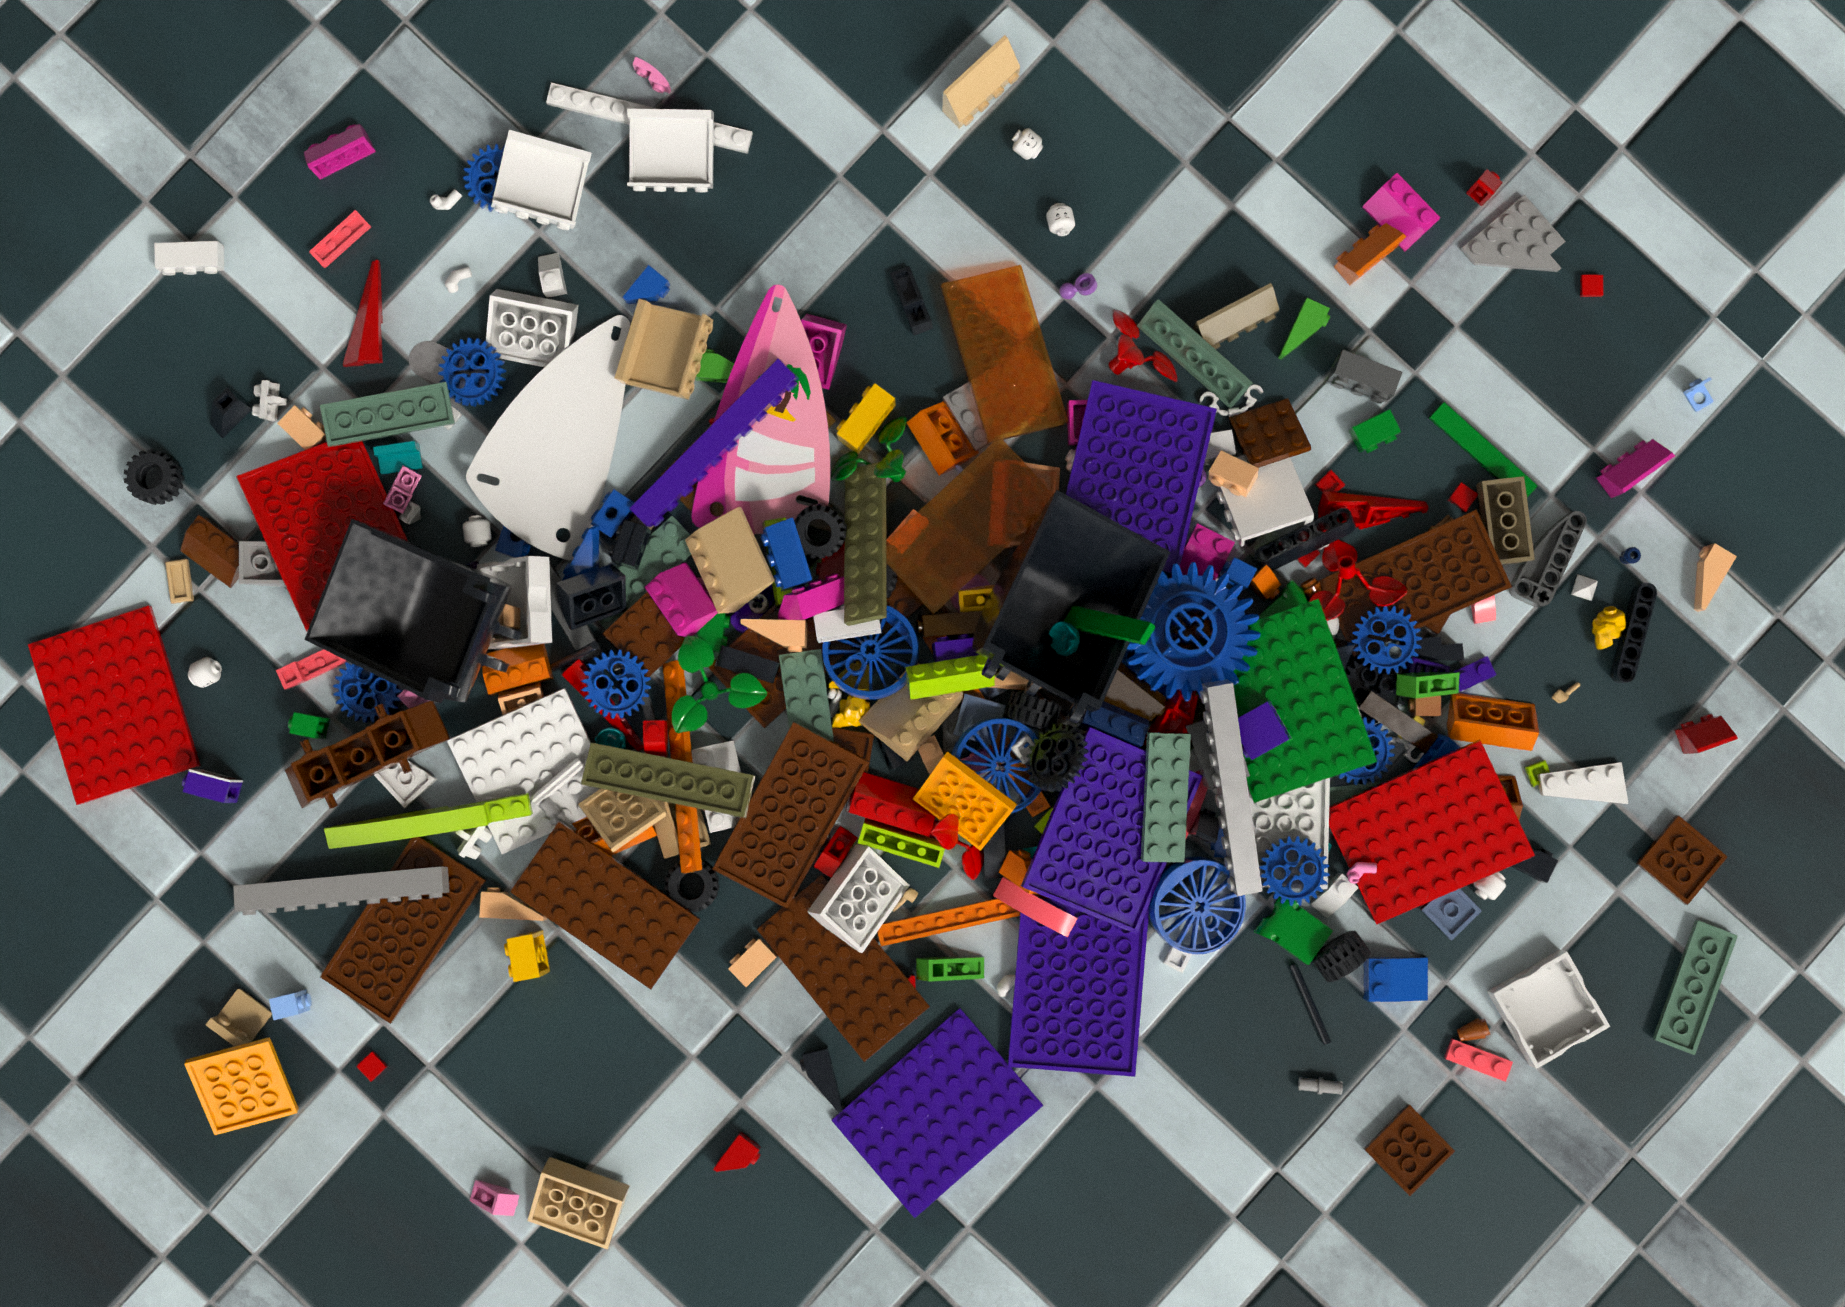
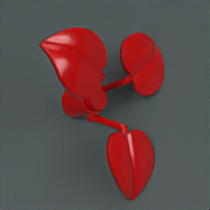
M1114 309L1113 321L1123 335L1118 339V355L1108 362L1112 372L1120 375L1127 368L1132 369L1134 366L1142 365L1144 362L1153 361V365L1158 372L1177 382L1176 370L1171 360L1159 351H1155L1153 356L1144 358L1142 352L1132 340V337L1136 339L1139 337L1137 324L1126 313Z
M1338 539L1330 543L1328 547H1325L1322 555V562L1327 570L1339 571L1336 593L1333 595L1330 591H1319L1311 597L1310 601L1320 600L1328 621L1341 615L1345 608V602L1338 598L1343 578L1348 580L1357 574L1365 587L1371 590L1369 593L1370 600L1378 606H1389L1396 603L1406 595L1407 588L1398 580L1387 576L1376 577L1372 581V586H1370L1360 573V569L1355 568L1357 560L1355 548Z
M947 814L940 821L934 820L930 835L936 837L940 845L946 850L953 849L956 844L963 846L966 849L962 855L963 869L971 880H975L983 866V850L980 851L975 846L971 845L970 847L968 844L958 840L959 820L955 814Z

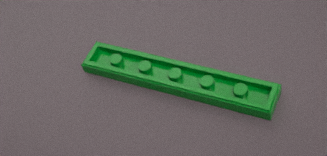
M1445 402L1429 417L1435 425L1496 479L1524 476L1527 497L1538 486Z
M1077 606L1071 608L1063 621L1072 624L1080 631L1141 645L1146 644L1156 627L1151 622Z

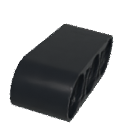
M723 645L720 647L715 666L737 673H748L757 679L773 684L780 665L778 662Z

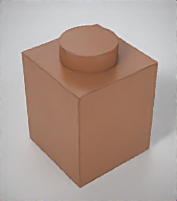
M1441 695L1411 698L1408 700V711L1411 712V716H1441Z

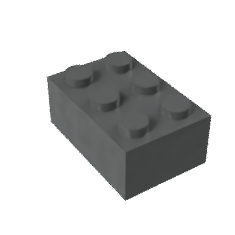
M1342 350L1334 359L1327 381L1331 382V386L1343 389L1344 387L1350 389L1354 395H1366L1371 397V401L1382 404V402H1387L1394 396L1403 372Z

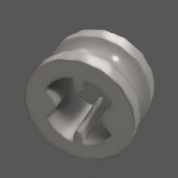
M759 593L749 601V607L755 613L762 614L768 610L769 601L764 595ZM757 599H759L760 601L762 599L764 600L762 602V608H754V606L756 605L755 601Z

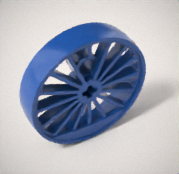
M887 606V618H883L880 624L881 632L885 622H888L892 628L879 641L881 633L876 634L874 640L873 634L869 635V640H867L866 636H863L865 642L859 637H854L861 645L845 639L837 640L859 650H829L831 641L823 642V662L829 677L837 687L853 697L866 700L882 699L895 694L907 684L906 672L900 678L880 658L904 668L918 664L919 644L914 628L905 616L890 606ZM895 631L902 636L883 644ZM904 640L912 648L883 650ZM868 647L870 649L874 648L875 654L872 655L871 653H869L867 655L866 649ZM854 654L840 663L830 664L829 655ZM883 654H912L910 665ZM854 661H859L862 664L861 668L857 671L850 669V664ZM877 661L898 680L896 683L887 687ZM873 662L885 689L873 691ZM869 663V691L858 690ZM846 665L848 672L839 679L833 670ZM850 675L858 676L854 688L844 683Z
M985 719L970 726L962 733L955 743L951 755L957 757L963 764L987 766V768L975 772L977 774L988 772L982 778L987 780L991 777L989 783L993 784L995 781V788L997 790L1000 788L1001 780L1004 794L1010 798L1006 783L1007 779L1021 797V800L1016 803L1017 806L1011 812L1014 813L1032 803L1042 789L1010 771V769L1027 771L1029 769L1011 766L1022 762L1020 759H1013L1010 756L1011 747L1015 744L1021 732L1024 735L1027 734L1032 741L1033 739L1039 740V738L1030 728L1012 719ZM993 724H1002L999 753L991 727ZM1007 725L1017 730L1010 743L1005 746ZM984 727H987L993 753L977 734V731ZM972 735L990 758L966 745V742ZM1028 742L1023 745L1024 749L1030 745ZM965 748L988 761V763L960 760L961 752ZM996 762L1002 763L1000 765L1001 770H995L997 767ZM1009 774L1031 786L1026 795L1021 792Z
M1192 856L1184 858V862H1173L1164 869L1149 904V916L1155 931L1171 947L1189 954H1207L1228 944L1239 931L1246 911L1245 895L1237 896L1234 892L1213 898L1228 886L1227 879L1210 892L1221 871L1227 878L1230 877L1229 870L1222 863L1211 858ZM1208 865L1213 866L1216 869L1204 889L1206 868ZM1200 868V876L1197 890L1193 872ZM1187 876L1189 878L1192 894L1185 886V884L1182 882V880ZM1179 883L1188 897L1186 898L1175 892L1172 888ZM1170 892L1185 900V903L1161 900ZM1234 898V907L1212 905ZM1159 905L1185 907L1159 916ZM1209 909L1233 912L1228 921ZM1183 914L1164 930L1161 924L1162 920ZM1212 916V923L1206 926L1205 919ZM1220 920L1227 924L1222 932L1218 929ZM1186 921L1176 941L1172 940L1169 934ZM1193 923L1190 945L1181 944ZM1198 926L1202 929L1205 941L1202 944H1196ZM1207 931H1215L1217 936L1209 940Z

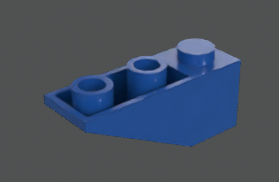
M597 524L587 528L582 534L583 542L573 551L572 556L574 559L564 568L562 581L599 568V526Z

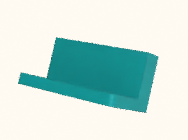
M416 441L373 447L374 456L379 459L380 473L383 475L399 472L402 465L412 470L423 468L420 444Z

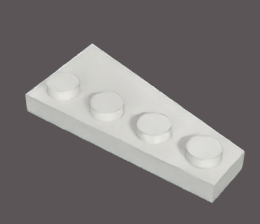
M409 760L408 762L413 770L409 773L404 774L400 763L374 775L404 808H407L437 780V778Z
M1622 762L1537 774L1540 783V795L1628 804Z

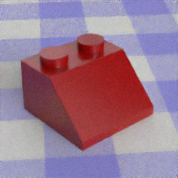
M1712 713L1701 716V721L1693 723V720L1682 723L1680 724L1681 728L1675 730L1683 754L1701 753L1738 739L1722 716H1713Z

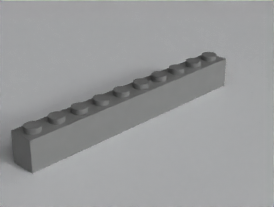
M1228 679L1202 684L1203 690L1200 691L1202 703H1205L1206 711L1203 712V717L1209 729V732L1206 733V738L1212 750V753L1209 754L1211 766H1214L1215 774L1212 775V780L1218 791L1215 800L1221 812V816H1218V821L1224 833V836L1221 837V842L1227 854L1224 862L1230 874V877L1227 878L1228 887L1237 896L1262 892L1233 683Z
M448 867L234 886L235 912H243V915H255L256 910H263V914L277 913V908H284V912L297 911L298 906H305V910L318 909L320 904H325V908L339 907L338 903L346 902V906L359 905V901L367 900V904L380 903V899L388 898V902L401 901V897L407 896L409 900L422 899L421 895H429V898L443 897L442 893H449Z

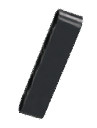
M1337 509L1262 545L1256 550L1255 557L1261 568L1267 565L1272 571L1351 534L1356 528L1355 521L1348 509Z
M1651 583L1637 585L1631 592L1625 615L1626 627L1621 631L1622 635L1619 638L1610 674L1612 680L1616 683L1631 682L1636 676L1657 596V589ZM1642 588H1645L1647 590V598H1644L1641 595ZM1637 608L1642 610L1641 618L1636 616ZM1632 628L1637 631L1635 639L1630 634ZM1627 648H1629L1632 652V656L1630 659L1627 658L1625 655V650ZM1622 668L1625 669L1627 673L1625 679L1621 678L1620 676V670Z

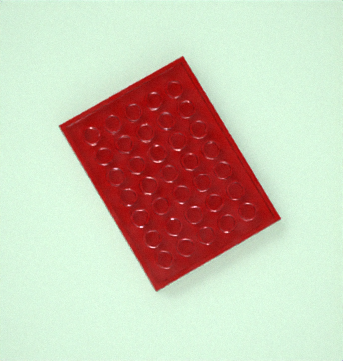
M362 441L328 447L327 442L236 476L306 632L313 619L351 519L377 527L408 541L394 510L383 504L387 494Z
M152 606L136 609L28 644L76 805L94 801L201 766Z
M1480 739L1329 807V827L1349 868L1357 862L1377 863V872L1364 873L1357 883L1376 925L1535 856Z

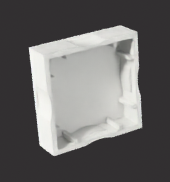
M524 556L509 559L505 562L477 564V570L496 577L512 586L506 604L520 608V629H517L522 632L520 639L515 640L496 633L493 635L488 649H505L552 643L549 557Z
M1558 950L1487 991L1529 1066L1536 1069L1562 1055L1571 1046L1584 1042L1610 1027L1597 1002L1587 991L1583 978L1567 951Z

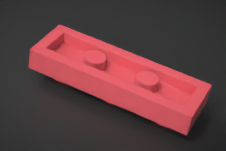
M355 210L309 252L322 267L326 268L367 232L371 226Z
M1452 1038L1444 1057L1449 1061L1505 1082L1513 1064L1510 1060Z

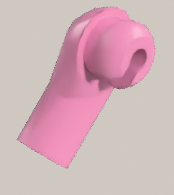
M1355 863L1348 870V881L1356 884L1364 873H1376L1377 863Z

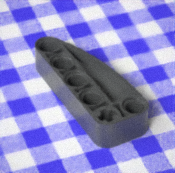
M1574 511L1565 515L1541 536L1533 546L1535 560L1522 562L1511 582L1512 587L1509 588V593L1512 597L1533 607H1542L1550 604L1586 526L1587 519L1584 513ZM1572 516L1578 520L1577 527L1571 524ZM1563 535L1569 538L1568 546L1562 542ZM1555 554L1559 555L1561 558V563L1559 565L1554 562L1553 558ZM1546 573L1552 576L1551 584L1545 580ZM1519 583L1523 584L1525 587V592L1523 594L1519 593L1517 590V585ZM1541 593V598H1543V601H1539L1540 597H1538L1537 594Z
M549 564L551 609L575 650L593 641L597 642L588 625L574 630L569 629L557 601L556 583L562 581L554 566ZM599 646L598 649L581 657L584 664L591 661L593 657L599 656L603 652L601 647Z

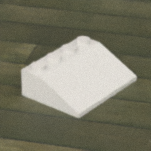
M496 289L490 295L486 342L490 343L489 347H496L494 353H501L500 359L546 367L554 358L572 345L577 322L578 305Z
M855 845L807 912L826 929L859 953H863L910 885L869 846Z

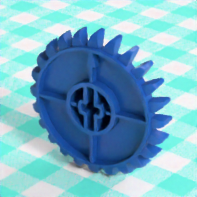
M1195 562L1190 564L1187 575H1182L1177 563L1173 564L1172 578L1168 579L1162 571L1157 581L1158 584L1155 586L1140 619L1151 622L1156 627L1145 645L1130 642L1127 651L1134 650L1135 652L1128 659V665L1136 666L1141 664L1143 667L1139 671L1137 678L1143 680L1151 676L1153 678L1150 687L1152 691L1159 689L1162 684L1167 686L1166 697L1169 699L1174 696L1176 690H1181L1183 700L1188 702L1192 691H1197L1200 697V691L1203 690L1202 684L1228 679L1233 685H1236L1239 680L1233 671L1237 669L1247 672L1250 666L1242 660L1243 656L1253 657L1258 652L1255 648L1247 645L1248 641L1257 640L1261 635L1260 632L1248 630V626L1253 625L1259 619L1257 614L1245 615L1244 612L1252 605L1253 599L1248 598L1238 601L1237 597L1241 593L1243 585L1238 584L1230 590L1227 589L1226 585L1229 580V573L1227 572L1217 581L1213 580L1214 568L1212 565L1207 567L1203 576H1198ZM1187 613L1198 614L1201 616V619L1195 616L1191 619ZM1177 616L1188 626L1189 629L1193 625L1197 628L1195 631V635L1204 644V646H1202L1191 634L1188 637L1183 635L1186 628L1176 618ZM1205 621L1210 627V638L1202 631ZM1170 624L1178 631L1176 641H1173L1170 636ZM1180 643L1184 646L1190 644L1194 650L1183 649L1178 645Z

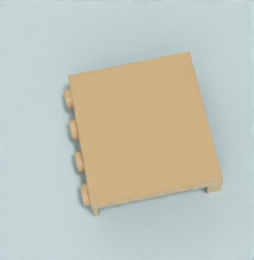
M638 299L614 378L626 385L689 400L690 394L694 391L696 375L701 368L702 355L707 349L706 342L713 329V320L703 313L700 316L652 305L646 300Z

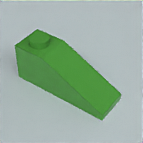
M1307 298L1302 304L1278 358L1282 360L1315 334L1322 326L1325 327L1330 319V315H1328L1330 308Z
M706 349L700 362V371L695 379L696 381L727 383L734 363L716 354L715 351Z
M1412 672L1397 674L1396 695L1424 698L1459 693L1460 672Z
M984 957L916 958V980L984 979Z

